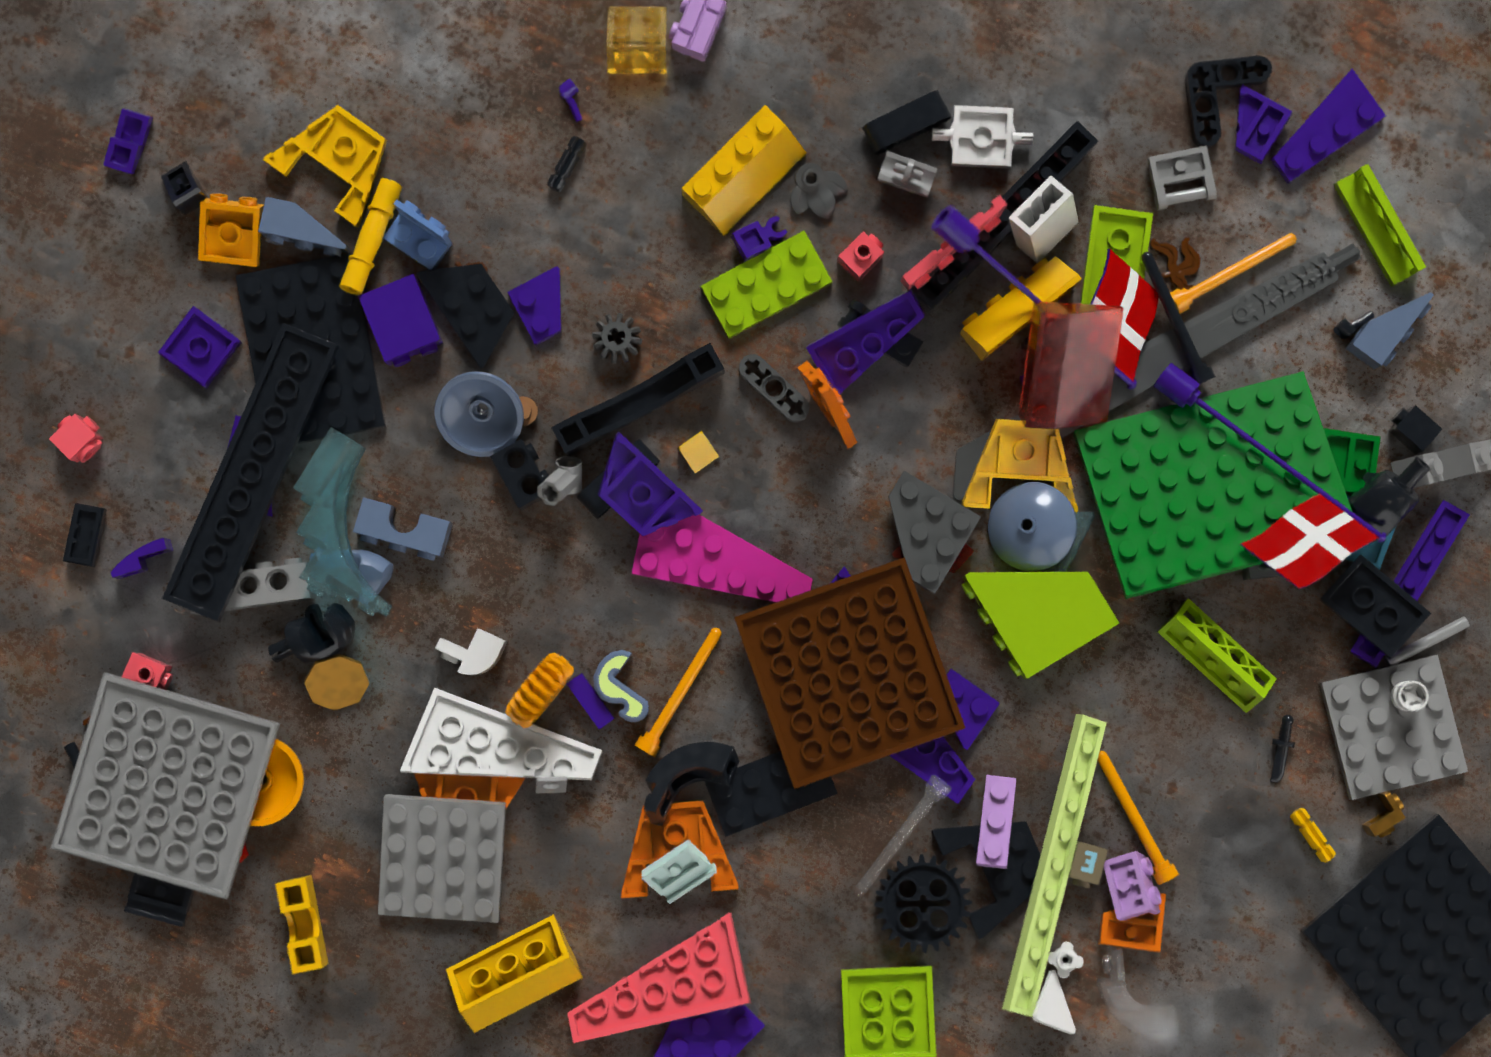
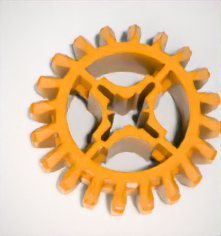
M554 652L548 654L539 663L508 703L505 714L511 718L510 720L523 728H528L535 723L572 676L574 667L568 663L567 659Z

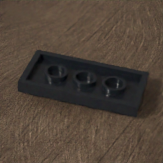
M781 751L737 767L729 787L704 781L725 837L838 794L831 776L794 789Z

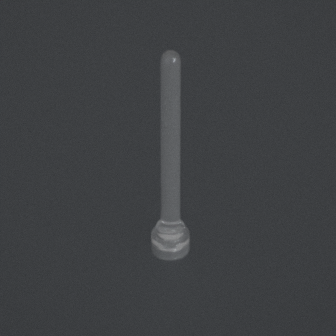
M936 775L930 777L925 784L927 788L924 790L926 793L854 888V894L857 897L865 895L934 802H939L941 798L945 799L952 788Z

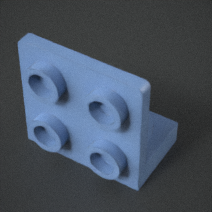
M396 199L393 205L399 212V215L387 230L383 239L428 270H434L453 244L448 237L449 232L435 218L425 219L421 209L410 201L406 200L403 204Z

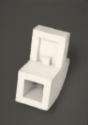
M477 628L468 649L444 638L439 639L435 649L442 652L441 658L451 663L457 664L458 659L462 661L458 673L480 675L491 670L497 664L508 641Z

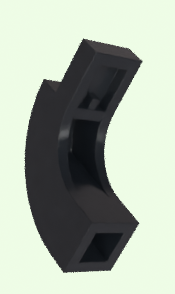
M697 742L684 745L664 756L653 767L645 780L651 793L645 799L644 810L651 824L663 826L677 794L692 783L709 781L729 787L740 762L734 746L717 742Z

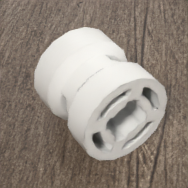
M1417 681L1399 682L1391 691L1392 703L1396 708L1403 711H1418L1425 707L1429 698L1426 687Z

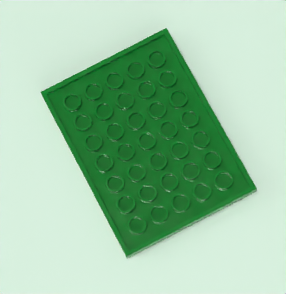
M1304 371L1200 398L1352 511ZM1196 403L1191 407L1186 404L1183 408L1174 404L1074 430L1076 444L1125 599L1263 564L1261 560L1240 544L1260 535L1292 508L1317 495L1315 491Z

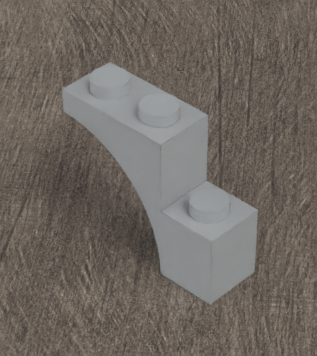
M1491 440L1468 443L1438 452L1391 462L1393 473L1399 476L1414 461L1415 457H1419L1426 462L1431 470L1423 476L1413 489L1491 471Z

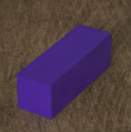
M583 673L567 683V686L599 730L615 719Z

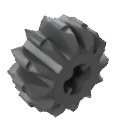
M618 313L616 322H613L611 315L608 314L605 316L608 323L606 326L600 321L596 323V326L602 332H593L592 338L601 341L596 342L593 348L594 350L604 349L600 354V358L603 360L611 353L612 364L617 363L618 355H621L626 363L629 361L626 352L629 351L635 356L638 354L637 349L632 345H641L642 339L633 336L638 335L641 329L639 326L631 328L634 323L632 317L623 323V314ZM618 332L619 336L625 335V338H621L622 343L620 345H616L615 341L609 342V339H613L612 334Z

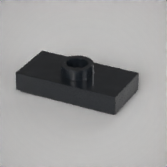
M75 503L63 557L64 562L95 567L107 509Z

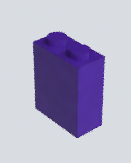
M414 274L358 296L384 362L388 366L392 364L394 367L405 365L411 361L410 357L419 353L422 356L432 354L439 350V345L444 344L418 279Z

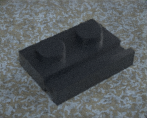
M134 873L124 912L183 927L186 923L185 919L189 912L194 890Z

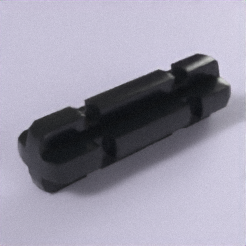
M573 136L569 141L568 150L565 149L554 169L555 174H551L547 182L551 189L557 192L563 190L566 184L565 179H569L580 159L578 155L582 154L586 148V142L583 139Z

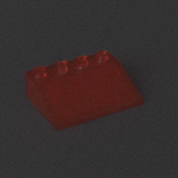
M1033 302L1019 407V417L1025 428L1059 429L1107 422L1124 310L1123 306Z

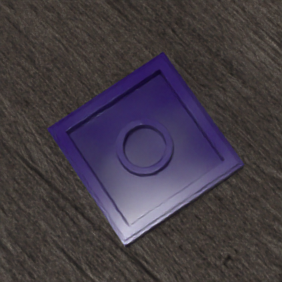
M193 305L157 353L207 389L241 345L242 341Z

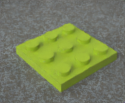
M931 965L841 969L845 1057H936Z

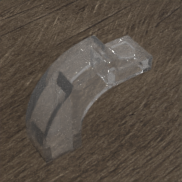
M1106 947L1107 955H1102L1103 973L1108 974V978H1097V986L1108 1011L1122 1025L1141 1036L1153 1039L1178 1038L1176 1007L1172 1004L1145 1005L1136 1002L1130 996L1125 984L1123 950L1119 947Z

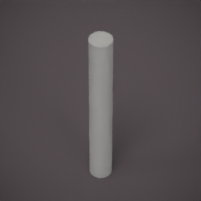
M1463 616L1399 649L1391 659L1388 657H1384L1388 666L1396 665L1470 627V624L1466 617Z

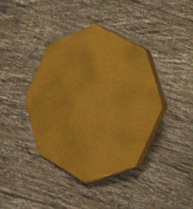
M341 654L314 662L304 680L312 702L334 711L359 703L370 684L362 663Z

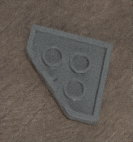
M904 470L889 494L888 499L903 557H905L913 582L935 594L981 516Z

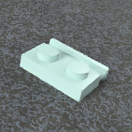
M686 840L642 870V879L659 895H664L667 898V902L671 904L717 872L716 865L714 863L711 864L706 855L692 842Z

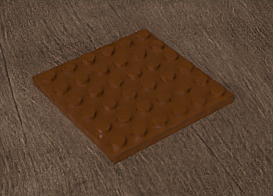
M905 557L734 617L794 789L965 729Z

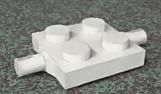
M954 105L953 123L950 129L932 128V141H949L952 150L951 166L1010 169L1014 145L1033 144V133L1015 132L1013 108Z

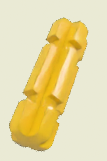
M1299 808L1290 815V818L1296 826L1300 827L1299 831L1310 847L1314 850L1316 849L1315 854L1320 861L1326 863L1336 856V852L1331 845L1326 844L1327 839L1315 822L1310 821V815L1306 809Z

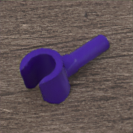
M568 79L560 85L559 93L569 105L575 121L579 122L583 119L575 100L572 98L579 90L573 81Z

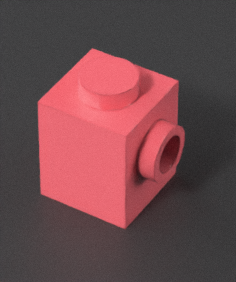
M863 231L838 256L837 262L858 282L883 257L884 251L881 249L883 244L875 235L870 234L868 236Z
M132 652L122 677L167 690L173 674H170L172 666L144 654Z

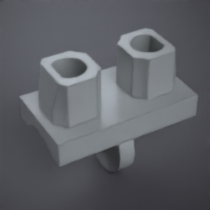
M887 151L877 181L928 198L938 168Z

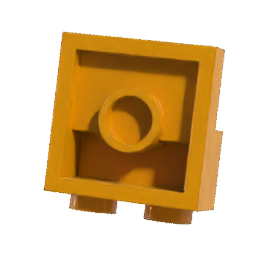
M219 193L210 194V198L202 200L200 202L198 260L251 267L259 266L262 234L258 230L264 204H257V198L240 197L239 202L228 200V195Z

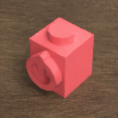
M77 414L65 417L57 425L58 430L49 438L69 460L76 463L79 461L84 463L92 458L102 445L101 440L103 439L97 432L100 427L89 416L83 418Z

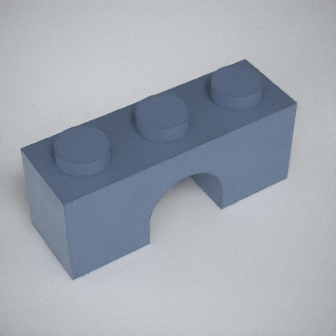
M363 497L353 532L361 535L360 541L377 545L378 540L389 543V549L406 553V549L410 548L418 551L417 557L431 561L435 560V556L444 557L453 523L420 514L418 524L412 531L400 533L393 524L396 507Z

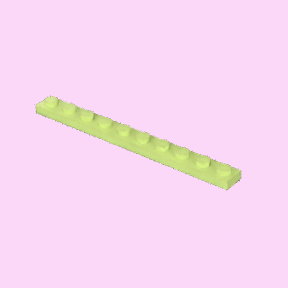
M1076 714L1002 1007L1004 1010L1033 1017L1107 724V722L1086 715Z

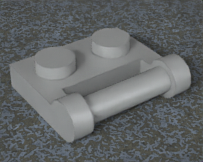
M1207 146L1148 157L1147 163L1157 210L1167 209V206L1203 198L1207 201L1217 198ZM1202 178L1203 187L1165 193L1164 186Z

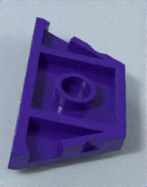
M620 432L615 435L598 495L637 532L645 536L659 528L671 526L682 519L693 515L697 516L703 512L696 503Z

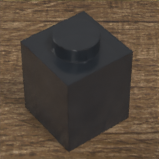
M1415 405L1407 410L1403 407L1396 413L1391 420L1394 425L1389 429V432L1414 454L1423 452L1441 432L1442 428Z

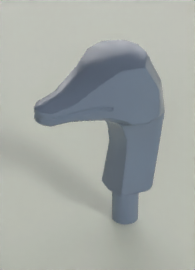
M367 550L331 551L326 553V555L311 553L309 559L310 565L325 566V570L349 569L356 572L363 584L364 606L366 609L374 607L377 596L392 578L394 570L393 564L390 561Z

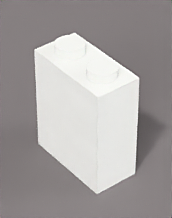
M1052 176L1009 217L1016 246L1036 263L1040 262L1079 223L1073 193Z

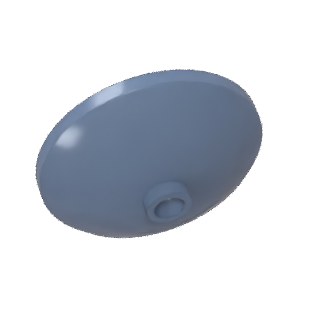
M467 372L452 378L444 385L435 403V421L443 438L458 451L471 456L488 457L515 443L524 423L523 406L515 390L501 378L485 372ZM479 404H485L488 407V409H481L479 407Z
M1040 482L1020 483L1006 490L994 503L988 519V535L996 554L1008 565L1024 571H1041L1058 564L1071 550L1077 534V518L1068 498L1058 489ZM1026 520H1031L1033 526L1030 530L1026 531L1023 524Z

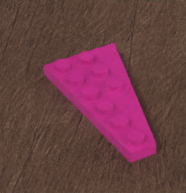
M701 515L690 516L678 521L676 524L668 527L664 526L645 536L639 533L631 573L633 575L775 603L810 591L813 581L809 576Z

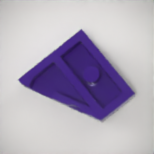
M1242 85L1239 96L1235 150L1262 164L1292 116L1293 111Z
M558 266L507 292L535 346L562 332L561 271Z
M949 669L946 675L965 725V729L955 733L961 746L968 750L1000 702L953 669Z

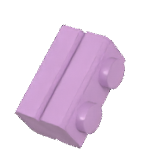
M683 0L679 12L683 13L680 23H673L668 39L672 40V49L705 62L726 11V1Z

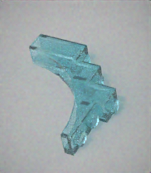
M330 427L293 487L303 494L300 500L312 506L296 533L305 538L304 545L315 551L299 578L308 583L307 590L321 598L324 593L333 598H336L338 594L350 602L352 598L360 601L357 607L373 616L375 612L387 616L392 605L379 596L362 576L353 558L347 532L346 513L349 490L355 470L366 448Z

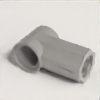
M563 456L556 459L555 471L537 489L538 496L546 505L555 506L567 495L576 494L582 490L581 459L574 456Z

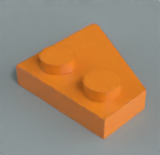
M1160 894L1161 904H1158L1160 913L1155 915L1146 913L1120 921L1117 920L1115 909L1102 913L1098 944L1159 953L1161 950L1166 894Z

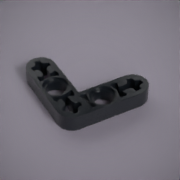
M1257 55L1194 63L1188 69L1185 75L1192 138L1198 147L1207 146V149L1212 148L1221 137L1216 90L1236 88L1242 85L1254 86L1263 84L1272 73L1271 62L1266 57ZM1255 64H1258L1260 69L1264 68L1260 77H1257L1256 72H1249L1245 74V79H1242L1243 71L1251 70ZM1225 66L1232 67L1236 71V78L1232 81L1224 80L1221 76V69ZM1197 70H1200L1201 75H1206V78L1202 81V91L1194 94L1193 91L1199 89L1198 79H1193L1192 76L1195 75ZM1200 98L1207 99L1211 104L1210 111L1207 113L1199 112L1195 107L1196 100ZM1212 117L1213 120L1207 122L1208 132H1213L1214 135L1209 141H1206L1204 136H1200V133L1204 130V121L1198 123L1197 120H1206Z

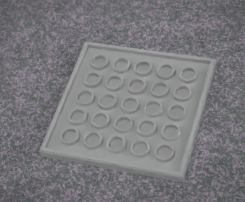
M103 673L51 849L228 899L280 723L113 674Z

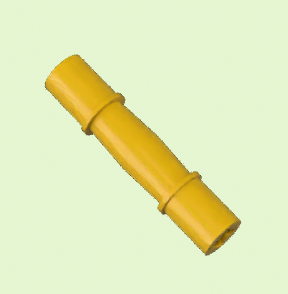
M380 179L372 202L368 206L369 213L359 233L353 255L348 257L349 261L339 287L350 294L362 295L371 269L374 268L373 260L382 243L388 221L394 216L395 206L393 204L396 199H399L403 187L393 180Z

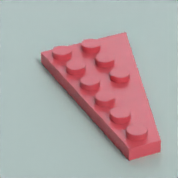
M729 912L715 923L700 930L694 936L666 951L631 975L624 977L610 988L568 1012L573 1043L751 1003L732 913Z

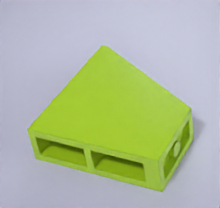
M970 572L962 577L965 583L961 584L964 592L970 600L975 598L980 606L977 610L978 615L985 625L991 624L996 633L992 637L1001 651L1006 649L1011 658L1008 664L1016 677L1021 675L1023 679L1030 678L1119 624L1089 572Z

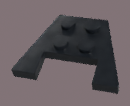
M1026 821L1012 822L1007 869L981 866L994 895L995 902L970 912L972 915L969 919L978 939L984 938L1031 895L1041 854ZM981 825L935 828L931 830L943 856L969 844H972L977 856Z

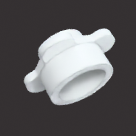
M1063 942L1060 948L1049 953L1048 962L1056 967L1057 974L1061 978L1069 977L1072 970L1083 966V958L1077 956L1073 950V944L1070 942ZM1067 957L1068 962L1064 963L1063 958Z

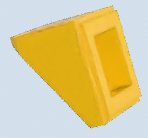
M702 431L678 447V451L695 474L719 457Z

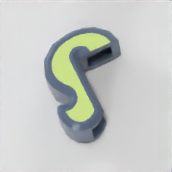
M624 650L611 652L604 657L593 676L594 689L599 697L606 702L622 703L624 705V709L619 711L620 717L629 722L641 721L649 712L648 701L616 679V676L633 653Z

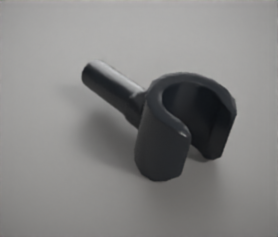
M1369 311L1356 319L1352 324L1344 318L1336 325L1333 331L1341 339H1346L1362 324L1374 318V313Z

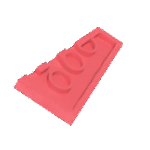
M1000 195L991 201L992 205L987 212H978L970 219V222L979 229V233L984 229L989 233L1002 222L999 217L1002 215L1007 203ZM944 241L940 245L941 249L938 251L933 250L904 274L901 283L907 290L911 289L914 285L919 289L931 279L929 273L938 267L940 270H943L955 260L952 255L957 251Z

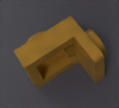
M1387 791L1377 794L1386 810L1362 824L1363 829L1369 836L1383 838L1395 830V824L1406 818L1401 811L1404 809V805L1395 793L1391 795Z

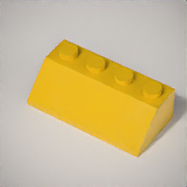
M764 105L681 188L682 196L725 236L807 152L789 128Z
M1055 256L1050 261L1044 258L1031 269L1034 273L1027 279L1021 276L1017 280L1050 308L1071 292L1082 278ZM1014 284L1008 286L1011 291L1004 297L997 294L985 304L988 309L981 315L974 312L962 322L965 327L961 330L960 335L981 361L1044 313L1039 306Z
M554 914L446 969L459 1012L474 1033L583 978L575 955Z

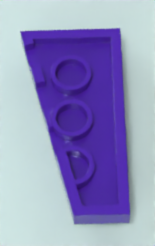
M910 289L807 345L806 349L817 368L819 367L826 376L831 387L841 394L874 362L882 357L887 350L925 317V313Z

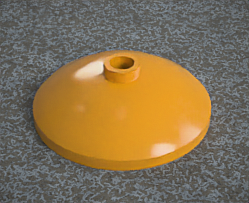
M277 738L265 773L267 782L262 784L250 826L270 825L285 818L296 807L303 792L304 773L301 762L296 753Z

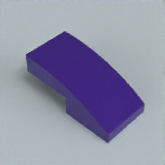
M122 108L115 137H110L103 165L133 174L143 152L153 117Z
M163 537L136 549L111 571L112 578L122 579L148 571L145 559L174 551L171 540Z

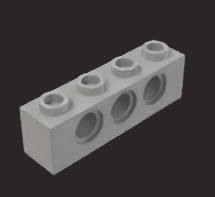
M302 558L285 559L284 565L273 566L272 562H261L254 564L255 569L242 570L225 611L315 599L310 563L302 562ZM283 573L287 577V585L283 589L277 590L274 586V579L277 575ZM253 577L257 581V589L252 594H248L245 591L244 584L249 578ZM190 610V614L200 615Z

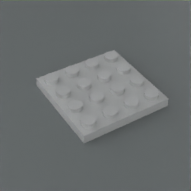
M1438 655L1319 683L1349 800L1468 772ZM1403 681L1420 682L1428 690V702L1424 708L1418 711L1399 710L1391 701L1393 687Z
M385 794L378 915L498 923L500 920L506 802Z

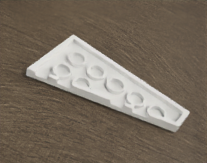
M434 688L400 772L518 778L567 776V779L592 780L603 752L600 749L533 724L528 728H523L515 724L504 713Z

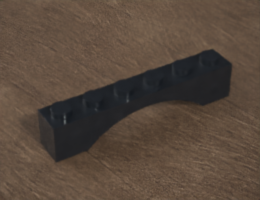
M711 343L684 356L637 386L601 404L577 413L551 428L566 456H571L725 374L724 367Z

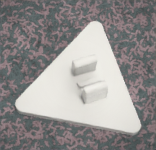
M1050 970L1037 1001L1033 1020L1062 1032L1075 1034L1076 1029L1055 970Z

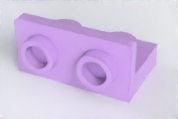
M1134 851L1105 860L1104 870L1117 920L1123 921L1146 913L1154 915L1160 913L1158 904H1161V896L1157 887L1153 886L1151 875L1154 874V870L1148 857Z

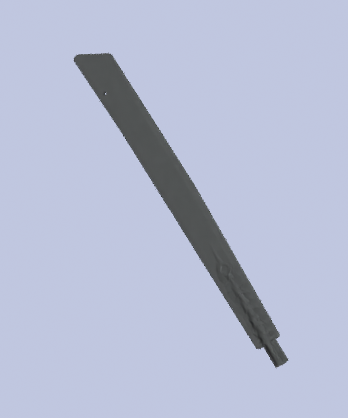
M1354 243L1328 257L1322 252L1185 322L1184 324L1200 358L1207 356L1336 282L1339 279L1338 271L1362 258L1358 247H1355ZM1171 329L1143 344L1134 377L1137 381L1135 389H1127V384L1104 365L1072 385L1060 390L1058 394L1046 398L1010 420L1055 422L1058 424L1060 436L1063 438L1154 386L1159 376L1170 363H1173L1181 370L1190 364L1174 329ZM991 430L957 450L953 497L956 500L963 499Z

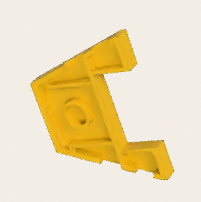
M337 105L308 125V128L294 138L291 137L284 142L282 147L273 153L267 154L263 160L287 177L302 155L306 153L352 187L334 211L358 228L387 140Z
M996 419L963 497L962 505L964 507L990 509L992 478L1052 481L1051 486L1061 491L1068 498L1075 514H1078V506L1072 490L1073 485L1065 461L1066 457L1058 424L1055 422Z

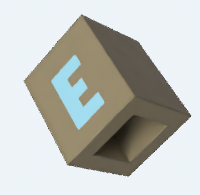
M1077 841L1068 876L1073 878L1072 884L1085 888H1090L1091 883L1099 885L1108 850Z

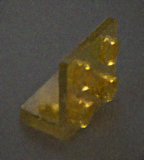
M619 6L608 8L606 42L608 73H667L666 7Z

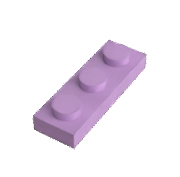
M986 775L977 866L1007 869L1016 778Z

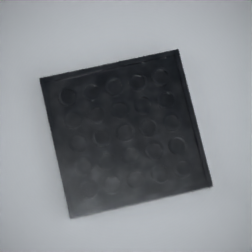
M1439 814L1431 817L1300 930L1407 1057H1440L1491 1013V874Z

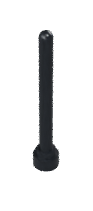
M1144 252L1141 260L1191 366V369H1189L1190 377L1200 384L1216 377L1211 366L1208 367L1206 362L1202 363L1152 253Z

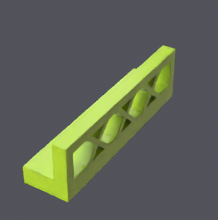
M1369 164L1360 167L1353 174L1334 184L1391 287L1426 268Z
M1189 598L1182 603L1176 613L1158 630V633L1245 713L1266 697L1277 680L1275 676ZM1186 611L1195 618L1196 623H1192L1184 613ZM1208 633H1212L1217 638L1218 644L1210 639ZM1231 653L1239 658L1241 664H1237L1232 659ZM1253 674L1258 675L1265 682L1263 686L1254 679Z

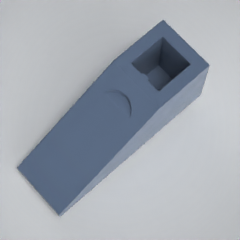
M266 197L258 230L266 237V242L276 245H283L284 241L295 243V248L305 251H312L313 247L324 249V254L330 256L337 255L341 257L342 253H351L346 244L296 203Z
M1430 292L1362 325L1345 349L1372 369H1376L1382 366V364L1386 367L1397 354L1393 349L1399 341L1404 343L1413 333L1414 328L1411 325L1417 318L1421 320L1432 307L1428 302L1434 294Z

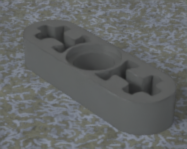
M749 354L741 360L739 364L741 377L788 421L798 423L808 416L809 403L807 399L764 359L756 354ZM747 362L751 364L758 362V371L763 376L766 371L771 373V375L764 378L761 386L756 384L760 378L755 373L750 375L745 373L747 371V366L745 365ZM776 380L782 384L783 391L779 396L772 397L767 394L765 387L769 381ZM787 391H790L793 395L789 396L788 399L794 404L801 402L803 404L801 407L803 414L795 413L792 416L789 414L791 407L785 401L782 406L777 402L783 400Z

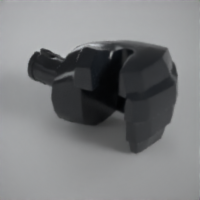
M1415 457L1414 461L1399 476L1389 470L1380 473L1367 472L1362 477L1365 486L1359 491H1355L1348 499L1352 512L1381 534L1385 532L1387 536L1419 502L1420 497L1413 487L1431 468L1422 459Z
M333 603L327 607L323 614L318 604H312L305 610V617L289 621L286 624L284 631L286 638L269 645V655L277 653L278 655L272 658L277 663L293 654L305 663L331 657L353 640L355 621L343 605Z

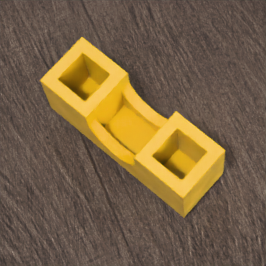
M312 875L275 883L281 914H285L289 927L290 939L289 943H287L292 974L325 967L329 963Z

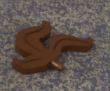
M1153 238L1150 241L1151 249L1163 254L1168 260V272L1162 273L1163 278L1170 277L1171 283L1180 290L1184 288L1188 290L1194 285L1187 284L1184 276H1191L1198 271L1200 256L1189 245L1190 238H1184L1180 244L1184 261L1179 265H1176L1178 260L1177 248L1168 243H1158Z

